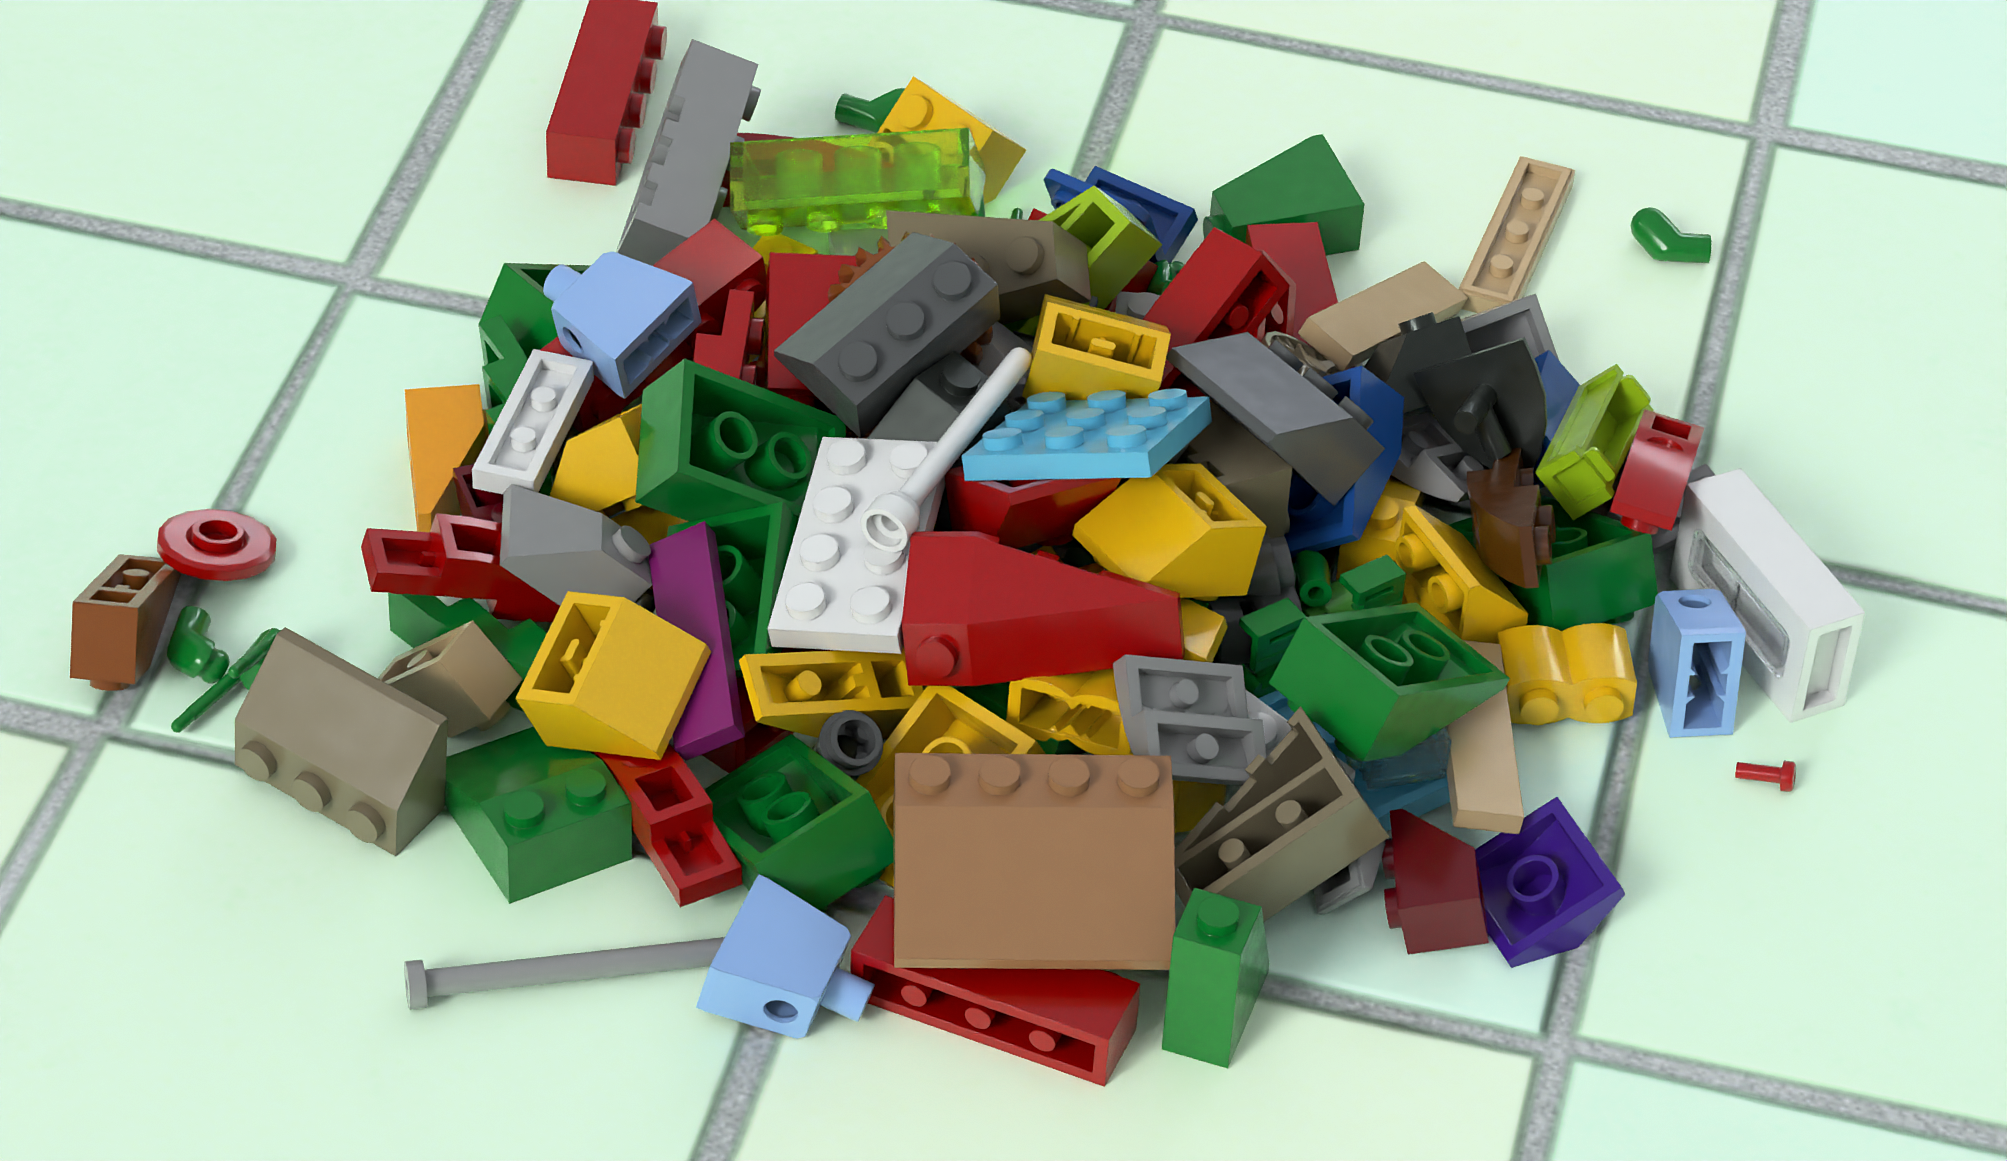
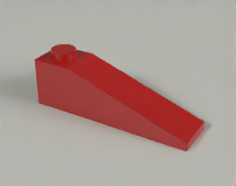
M915 531L911 535L902 616L908 686H977L1018 681L1030 677H1050L1113 669V663L1125 654L1183 660L1185 656L1181 598L1178 592L1106 570H1102L1098 574L1058 562L1060 556L1038 550L1036 555L999 544V537L979 531Z

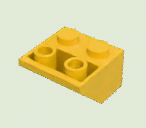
M913 76L864 154L902 169L901 209L903 211L966 216L972 212L969 189V164L977 162L980 165L985 205L996 199L1025 154L1026 149L947 95Z
M1045 294L1031 353L1032 363L1027 371L1022 397L1028 398L1043 392H1062L1065 394L1066 400H1087L1090 394L1096 392L1120 390L1126 393V399L1148 398L1150 393L1159 390L1171 333L1167 326Z
M642 404L617 414L567 440L550 497L603 513L607 517L623 510L628 512L642 506L635 502Z
M1201 463L1165 464L1152 477L1128 479L1075 523L1072 536L1093 556L1094 561L1107 571L1180 593V598L1215 601L1219 596L1247 595L1267 526Z
M1416 505L1403 508L1400 536L1395 543L1396 564L1406 573L1402 604H1419L1462 640L1496 644L1498 632L1527 625V611L1499 577L1483 563L1475 548L1462 533Z
M567 591L515 699L546 746L661 760L711 651L706 643L625 597Z

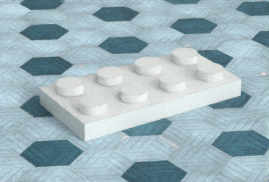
M822 437L768 625L772 647L901 654L904 645L902 616L910 541L901 551H883L867 540L862 532L860 520L863 513L876 497L900 490L937 442ZM945 476L919 507L920 526L918 531L934 530L946 484Z

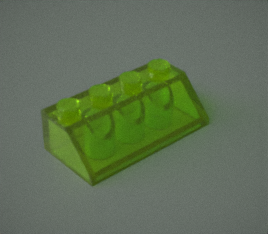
M969 128L730 142V212L740 229L747 230L753 235L773 236L782 233L783 228L807 226L809 230L814 232L827 233L841 230L843 224L866 223L872 228L887 229L886 210L965 216L979 215L986 172L985 165Z

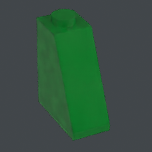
M1312 135L1213 190L1210 216L1205 217L1203 220V235L1205 239L1215 227L1245 243L1247 225L1317 222L1326 255L1359 250L1365 204L1324 135Z
M1194 888L1173 935L1162 1050L1228 1069L1269 971V956L1262 906Z

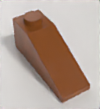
M119 554L72 603L70 678L90 680L91 687L107 691L124 690L130 684H136L151 666L181 573L164 563L162 558Z

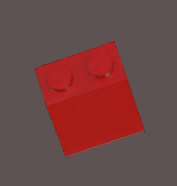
M963 466L949 469L944 475L952 531H979L999 537V544L1015 549L1034 543L1042 546H1054L1072 541L1074 539L1072 534L1075 523L1112 494L1121 478L965 481Z

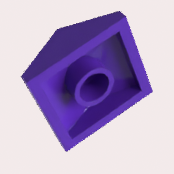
M1558 797L1553 798L1524 817L1519 834L1501 832L1475 849L1484 891L1488 935L1511 968L1578 948L1625 896V892Z

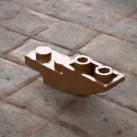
M1512 448V451L1507 456L1494 460L1492 469L1467 471V491L1471 505L1473 541L1477 554L1483 563L1494 573L1523 588H1538L1542 565L1552 564V543H1556L1554 510L1552 505L1541 506L1540 488L1537 485L1534 467L1524 468L1522 449Z

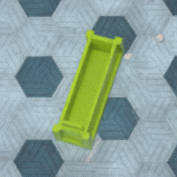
M1618 364L1613 365L1578 387L1535 472L1573 521L1613 498L1615 491L1612 485L1633 443L1644 409L1654 411L1649 405L1651 398L1633 375L1623 376L1624 372Z

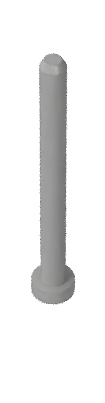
M725 937L425 969L422 959L404 961V980L409 1010L427 1008L428 997L709 967Z

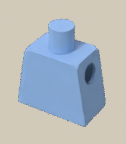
M613 251L603 253L583 274L564 264H560L549 273L544 283V295L554 301L551 311L559 341L564 349L573 357L593 361L594 375L624 399L702 322L693 282Z
M1716 589L1662 591L1655 597L1648 667L1670 738L1733 734L1746 631L1722 592ZM1690 675L1696 677L1701 684L1696 690L1691 688L1689 683Z
M758 874L709 967L696 1008L798 1039L807 1035L821 1006L859 1022L875 984L840 969L852 936L847 927L769 878Z

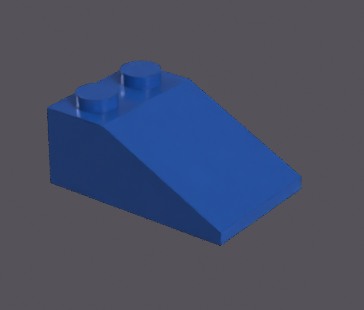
M1362 365L1323 376V378L1338 391V394L1332 401L1338 405L1346 396L1373 419L1374 423L1367 431L1385 450L1335 506L1330 504L1292 472L1287 509L1290 529L1287 534H1284L1291 558L1301 551H1320L1360 540L1401 454L1404 397Z

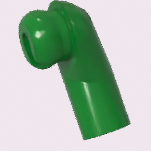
M905 88L894 89L871 101L844 93L837 102L835 120L877 133Z
M186 606L179 613L167 647L169 663L191 678L199 676L208 684L217 683L229 667V656L225 651L216 649L214 647L215 642L206 637L211 623L209 614L202 608Z

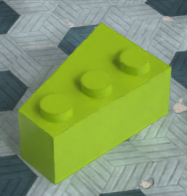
M1094 185L1038 220L1052 221L1086 244L1091 297H1098L1097 308L1103 310L1163 245L1131 212ZM1040 315L1003 326L1012 333L1014 330L1035 336Z

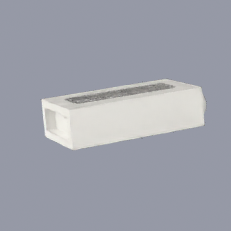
M1742 468L1712 477H1705L1687 484L1669 578L1679 590L1716 589L1722 592L1746 631L1742 666L1789 723L1845 706L1866 612Z

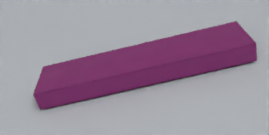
M705 521L649 545L651 549L649 563L656 615L706 643L711 651L673 733L674 749L685 761L745 737L716 534Z

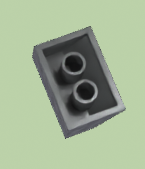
M912 232L774 350V356L859 438H862L880 423L916 376L953 351L960 354L1000 319L998 284L956 244Z
M1245 332L1173 347L1167 353L1166 360L1206 397H1209L1210 401L1292 466V472L1333 506L1336 505L1385 450L1367 431L1374 423L1373 419L1346 396L1338 405L1332 401L1338 394V391L1312 368H1309L1303 376L1300 375L1297 371L1304 364L1276 339L1267 348L1250 333Z

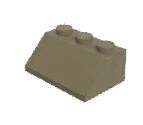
M284 627L276 635L235 717V765L242 768L251 778L257 781H264L296 799L305 809L319 812L347 828L359 840L373 843L390 854L397 856L444 810L448 717Z

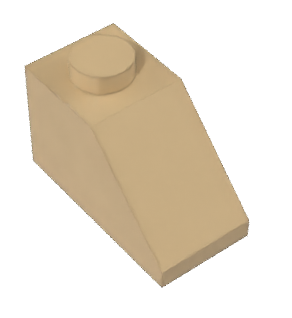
M473 620L396 656L378 677L381 681L448 717L447 736L450 738L475 726L480 731H485L495 725L509 711L511 706L506 699L523 680Z

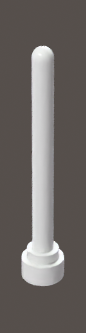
M1021 347L1012 349L900 490L881 494L875 498L860 520L862 532L871 544L887 552H898L905 548L911 539V535L919 529V507L1030 368L1032 356L1028 350Z

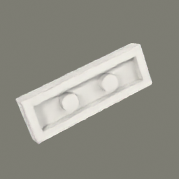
M533 349L472 468L474 489L504 494V491L513 484L539 492L594 381L593 361Z

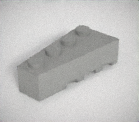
M691 40L680 63L616 253L652 266L714 218L718 219L728 189L721 187L725 171L733 172L745 140L737 136L741 120L743 119L748 122L751 120L761 93V88L752 85L759 64L697 40Z

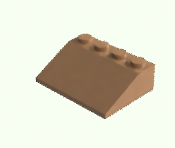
M895 753L893 799L894 968L1170 970L1172 941L1175 932L1174 798L1171 756Z

